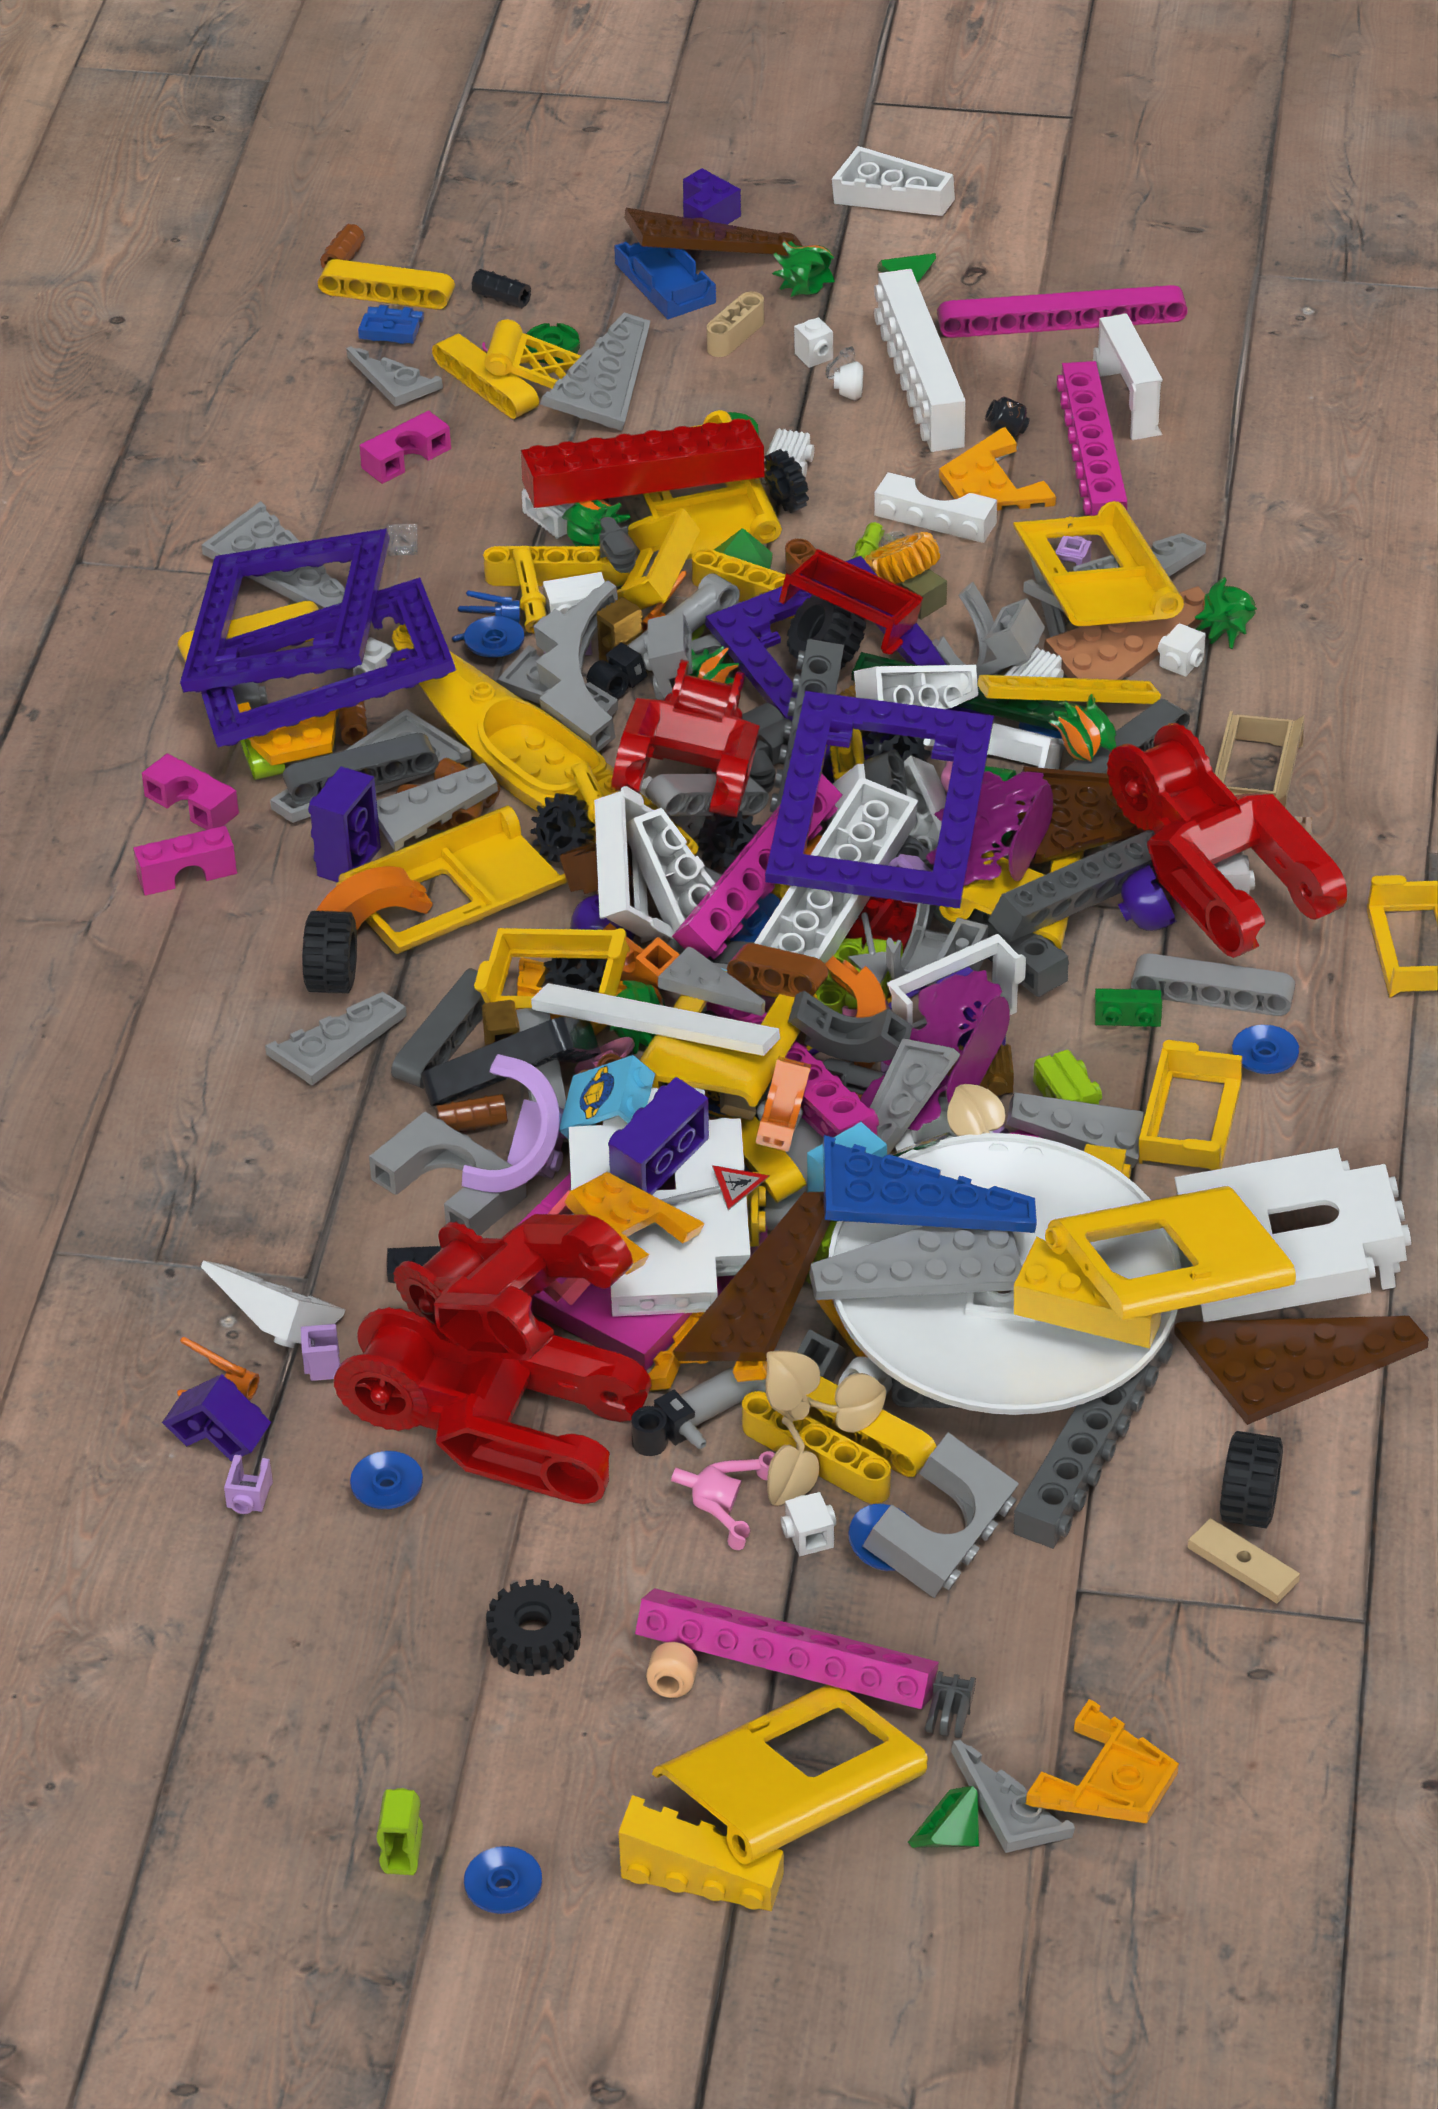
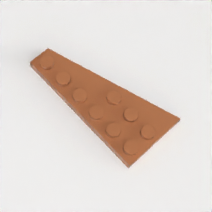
M1199 586L1179 592L1184 600V606L1181 612L1173 618L1082 626L1045 639L1044 649L1049 651L1050 654L1060 655L1062 658L1061 669L1068 678L1122 680L1124 677L1132 676L1160 654L1158 652L1160 640L1163 636H1167L1179 623L1190 628L1200 624L1201 620H1196L1195 616L1202 612L1205 593Z

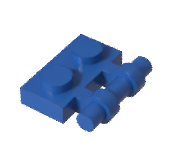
M389 305L369 306L358 328L359 339L413 344L420 328L419 322L424 320V312L414 311L411 307L392 309L389 308Z

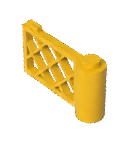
M505 319L499 321L495 326L484 365L493 375L504 376L510 372L553 389L554 384L558 380L551 378L548 374L555 373L559 379H562L566 375L564 371L568 370L581 355L522 333L521 326L517 322ZM525 345L535 348L538 352L531 353ZM553 357L563 359L565 363L558 364ZM544 359L549 366L542 367L537 360ZM528 362L533 369L530 370L519 364Z

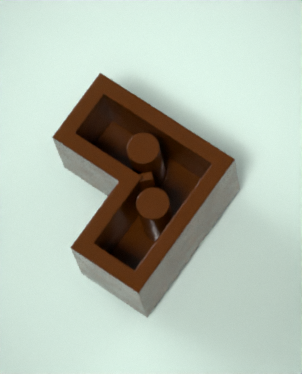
M627 840L628 875L631 876L633 875L632 849ZM596 843L572 848L561 854L559 857L570 891L574 892L583 889L584 894L597 891L599 895Z

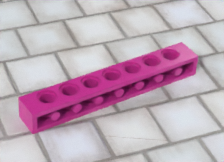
M1096 361L1062 363V375H1057V390L1061 392V409H1064L1065 427H1068V442L1072 444V461L1076 462V479H1081L1079 480L1080 497H1085L1083 498V513L1089 516L1098 515L1101 507L1112 501L1120 502L1127 510L1126 492Z
M822 773L808 834L809 841L822 830L821 821L826 822L838 810L835 804L842 797L840 791ZM780 805L674 932L672 937L684 949L692 947L706 958L709 956L713 959L718 957L727 947L724 943L726 938L731 939L742 929L743 924L740 921L743 918H749L760 905L756 901L759 898L764 899L775 888L773 883L765 882V873Z
M711 1002L706 1004L707 1011H713L718 1017L761 1025L767 1015L765 1012L762 1016ZM795 1040L785 1058L811 1064L801 1104L803 1110L802 1118L823 1138L824 1135L834 1138L860 1122L878 1136L877 1127L879 1126V1119L872 1108L866 1107L855 1092H850L838 1076H833L825 1068L821 1060H816L808 1052L804 1044H799Z
M656 1588L641 1599L635 1631L636 1635L663 1642L682 1643L693 1650L922 1709L933 1696V1683H935L939 1662Z

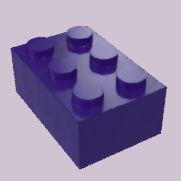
M340 766L336 773L327 779L325 786L319 794L311 799L308 807V812L311 814V837L314 842L313 859L316 862L317 876L334 882H339L340 874L369 863L381 849L374 776Z
M677 1077L667 1086H661L655 1093L653 1100L644 1108H639L632 1116L631 1121L622 1130L618 1129L611 1136L608 1142L610 1173L653 1195L709 1139L708 1097Z

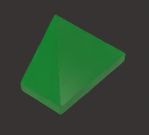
M936 253L884 259L878 263V271L884 273L912 269L918 283L935 261Z
M744 528L714 549V551L771 569L773 553Z
M974 1786L950 1789L908 1841L909 1845L912 1848L979 1847L978 1793Z

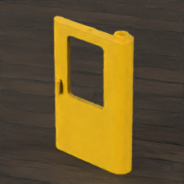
M1229 1186L1058 1218L1050 1221L1045 1232L1047 1245L1056 1254L1068 1252L1081 1267L1083 1273L1091 1280L1121 1321L1295 1285L1296 1272L1291 1260L1237 1193ZM1164 1228L1193 1266L1121 1280L1115 1276L1090 1242Z
M826 1684L656 1766L653 1769L652 1775L656 1778L665 1775L727 1825V1843L731 1853L742 1864H749L923 1776L927 1770L928 1758L925 1750L920 1745H917L846 1689ZM835 1708L842 1709L871 1734H874L884 1742L815 1777L805 1775L765 1743ZM738 1835L745 1842V1852L739 1845Z

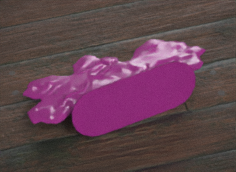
M991 771L984 772L964 886L969 885L975 880H992L997 878L1002 871L1001 866L996 861L1006 855H1009L1011 877L1015 881H1020L1023 878L1048 830L1052 817L1053 794L1051 785L1047 780L1043 779V773L1021 772L1007 781H1002L1000 776ZM1016 801H1024L1025 805L1016 804ZM944 808L934 813L940 821L943 818ZM1027 812L1021 824L1019 825L1017 815L1019 813ZM1012 830L1017 831L1012 840L1011 847L1004 846L1001 842L1003 834ZM997 843L1000 847L993 848L992 844ZM937 848L926 855L927 860L932 865H934ZM992 850L1001 851L1000 853L995 852L993 857L981 858V855L985 852ZM993 860L991 864H984L986 861Z
M975 970L967 976L955 974L945 978L938 984H932L920 990L918 994V1009L925 1016L927 1024L920 1030L912 1028L909 1040L954 1048L960 1056L956 1060L957 1062L950 1077L948 1075L944 1077L939 1084L940 1087L933 1092L908 1127L910 1130L918 1131L923 1124L931 1123L940 1117L941 1107L938 1098L941 1092L947 1090V1101L949 1104L955 1088L959 1085L972 1084L979 1086L1005 1038L1010 1020L1008 1001L1000 996L1002 993L1000 985L987 980L986 970ZM975 1001L982 1003L980 1008H976L974 1005ZM964 1009H972L976 1014L973 1015L972 1019H976V1021L966 1020L963 1014ZM964 1023L967 1024V1025H969L968 1028L963 1029V1030H961V1029L959 1028V1027H961ZM974 1029L963 1051L959 1050L957 1044L962 1034ZM893 1059L881 1062L890 1066ZM885 1075L873 1080L861 1096L860 1101L866 1107L870 1108Z

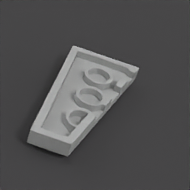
M530 645L497 679V683L516 696L539 704V698L549 689L539 680L536 661L541 657L537 655V650ZM590 682L585 684L596 703L610 716L618 710V699Z
M485 763L377 800L379 827L394 851H397L404 847V841L412 836L416 839L427 833L429 826L438 821L443 824L451 819L452 813L458 809L466 810L497 792V781Z
M384 992L378 993L346 1008V1014L339 1017H331L330 1015L319 1020V1026L304 1032L303 1029L291 1033L290 1039L280 1044L274 1041L265 1045L266 1055L310 1085H314L407 1016L406 1006Z
M902 1039L870 1106L879 1119L877 1134L887 1144V1155L890 1154L959 1058L960 1054L954 1048Z
M1015 1092L1009 1103L1006 1125L1084 1151L1086 1144L1125 1149V1164H1131V1168H1133L1139 1157V1136L1144 1111Z

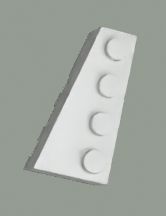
M857 146L832 178L834 204L943 216L955 200L953 174Z
M661 807L633 818L626 824L628 843L663 922L672 927L674 934L715 883L703 868L705 866L698 856H694L685 844L687 841Z

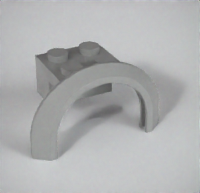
M974 582L964 588L958 596L974 622L979 641V657L976 664L977 680L979 675H997L1009 666H1021L1028 662L1045 629L1043 622L1028 598L1002 607L997 618L993 621L990 610ZM944 636L939 641L937 639L933 640V646L946 665H966L957 657Z
M683 611L648 619V632L644 633V642L648 652L644 653V661L647 670H652L654 673L653 684L656 699L664 701V698L672 693V684L681 659L689 661L688 674H692V649L695 654H703L704 649H708L709 654L722 646L713 634L692 640V634Z
M918 903L912 932L902 957L901 940H897L896 944H894L892 938L888 937L886 941V965L891 979L899 978L988 938V925L957 918L949 935L929 929L935 905ZM984 959L969 967L973 971H979ZM934 981V982H932V983H929V984H927V985H925V986H930V985H932V984H936V981Z

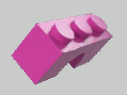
M428 410L360 444L361 468L383 484L405 473L404 455L418 454L429 461L451 450L450 427Z
M168 753L142 772L145 797L167 809L180 800H188L190 821L206 830L222 827L239 814L235 789Z
M226 826L133 847L137 877L145 896L176 889L175 876L181 869L187 866L201 867L206 881L237 874L234 845Z

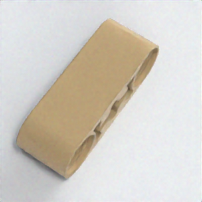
M745 292L707 324V352L715 357L729 355L763 326L764 297L758 292Z

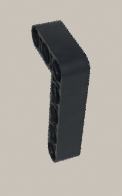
M559 1017L422 1072L420 1075L430 1106H436L452 1102L509 1079L490 1073L491 1065L497 1054L525 1061L536 1068L553 1060L571 1063L583 1062L597 1057L601 1054L590 1021Z

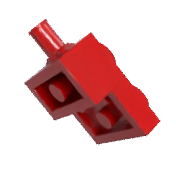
M870 897L845 938H862V944H866L867 941L861 916L865 912L868 914L872 938L887 940L889 937L895 942L901 940L904 953L912 932L918 904Z

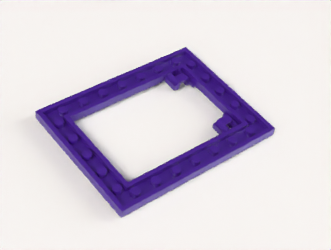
M387 528L215 556L180 681L183 693L191 691L199 693L217 687L231 688L238 684L249 682L262 683L268 679L281 677L289 679L307 673L321 674L327 670L339 668L352 669L362 665L390 540ZM351 561L336 631L315 634L313 646L242 657L240 646L224 648L242 577L250 575L259 577L269 572H290L300 567H320L325 563H346Z
M862 556L846 561L876 575ZM813 579V581L893 617V615ZM781 586L707 615L705 625L718 642L724 646V649H729V656L735 663H739V668L745 673L744 675L763 699L776 707L784 718L792 721L793 716H788L791 697L797 698V693L792 692L793 682L767 651V648L781 643L779 633L777 631L772 633L770 624L795 615L797 609L812 594L799 590L785 604L779 602ZM917 623L900 637L903 640V645L897 651L907 663L917 666L946 665L933 646L932 641ZM876 624L882 633L885 634L886 628ZM957 706L947 709L989 715ZM868 734L862 737L863 748L868 745L864 741ZM889 735L882 737L879 743L888 740ZM827 745L822 773L833 784L830 746ZM864 754V760H867L870 756Z
M419 577L378 591L372 617L374 629H382V620L385 617H392L395 624H405L414 646L410 650L406 648L391 653L390 658L386 659L387 666L241 713L239 712L232 687H217L201 692L217 747L233 746L243 739L253 736H264L271 730L284 726L291 727L297 725L302 720L322 717L330 711L343 707H353L361 701L370 698H381L388 695L389 692L401 688H412L420 682L432 678L440 679L456 671L421 578ZM342 602L226 639L224 648L240 646L242 657L276 652L278 649L287 646L301 645L306 640L314 638V635L317 633L336 631Z
M805 691L765 873V882L960 909L994 716ZM853 729L935 740L931 759L951 761L953 764L933 872L804 854L827 745L849 748Z

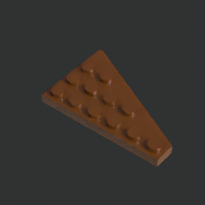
M1023 767L1022 772L1043 773V779L1047 780L1051 785L1053 794L1051 822L1033 857V863L1040 864L1145 832L1143 829L1137 828L1135 824L1129 821L1128 817L1123 815L1122 809L1117 805V801L1112 795V788L1109 785L1107 774Z
M1410 1316L1223 1320L1209 1322L1185 1321L1176 1323L1174 1326L1176 1337L1247 1425L1428 1348L1429 1338Z

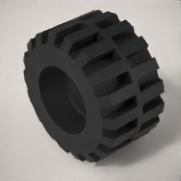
M812 594L797 609L794 618L790 622L791 625L787 632L789 652L794 658L798 659L799 650H806L808 639L842 644L844 649L841 670L847 662L853 659L854 654L860 648V643L865 635V618Z
M311 911L305 923L302 952L303 979L307 991L349 993L354 984L357 962V929L352 912Z
M1236 1431L1229 1444L1221 1491L1220 1515L1222 1521L1260 1528H1267L1271 1523L1276 1504L1283 1456V1444L1280 1437Z

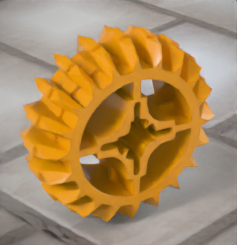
M920 532L888 542V544L866 555L864 560L878 577L897 584L930 569L931 566L938 562L941 556L939 546L932 534Z

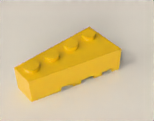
M1036 1236L1014 1283V1315L1150 1349L1161 1324V1313L1121 1321L1091 1280L1083 1273L1081 1267L1069 1252L1056 1254L1047 1245L1045 1240ZM1113 1272L1117 1278L1128 1280V1278Z
M634 1795L631 1796L619 1829L621 1878L636 1884H650L667 1888L676 1893L686 1892L704 1896L712 1901L722 1900L743 1905L748 1909H762L772 1912L784 1875L783 1850L776 1849L749 1864H742L731 1853L727 1837L723 1836L715 1828V1825L701 1820L700 1824L696 1826L677 1819L678 1812L663 1806L662 1811L659 1812L643 1806L645 1799ZM738 1835L739 1845L745 1852V1842Z

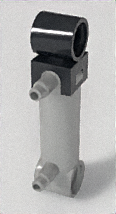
M733 1366L680 1395L675 1389L654 1400V1406H644L633 1413L631 1417L633 1448L641 1455L655 1456L661 1454L666 1449L668 1439L675 1446L688 1440L698 1449L704 1448L706 1440L702 1437L701 1432L696 1426L742 1402L743 1398L751 1392L761 1391L766 1393V1379L737 1382L732 1372Z

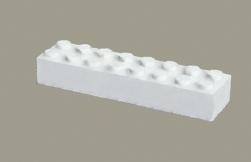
M912 269L878 273V285L874 286L875 299L878 302V308L874 309L876 325H881L882 340L887 341L888 355L890 358H894L895 373L900 374L901 388L903 391H907L908 406L913 407L915 423L920 424L922 441H927L931 452L962 448L965 446V398Z
M860 777L811 855L889 865L915 826L919 800ZM790 886L754 943L815 957L826 963L834 956L871 896Z

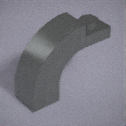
M806 991L796 994L788 1020L789 1023L807 1034L805 1044L817 1051L843 1060L866 1063L893 1059L902 1039H910L913 1028L910 1023L890 1009L864 1018L840 1014L824 1005Z

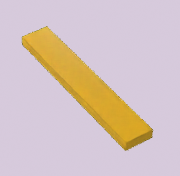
M979 675L977 686L986 698L1087 702L1089 696L1093 694L1095 702L1154 704L1161 698L1160 692L1150 681Z

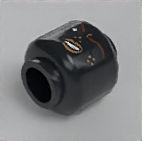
M1005 396L998 400L994 399L985 415V421L988 422L989 430L995 433L999 429L1006 427L1013 438L1018 433L1023 434L1026 431L1030 418L1026 417V406Z

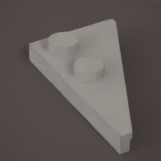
M352 346L346 348L347 358L395 407L443 388L442 378L439 376L429 379L420 376L419 369L404 366L402 363L385 357L381 361L369 357V351L360 348H353Z
M687 947L658 976V988L759 1016L765 1013L764 999L692 947Z
M961 1740L953 1741L951 1753L969 1786H974L977 1790L978 1803L1005 1853L1073 1837L1075 1826L1067 1819L1062 1823L1047 1812L1045 1808L1026 1805L1028 1791L1022 1784L1002 1769L996 1773L981 1762L982 1754L972 1746L964 1744Z

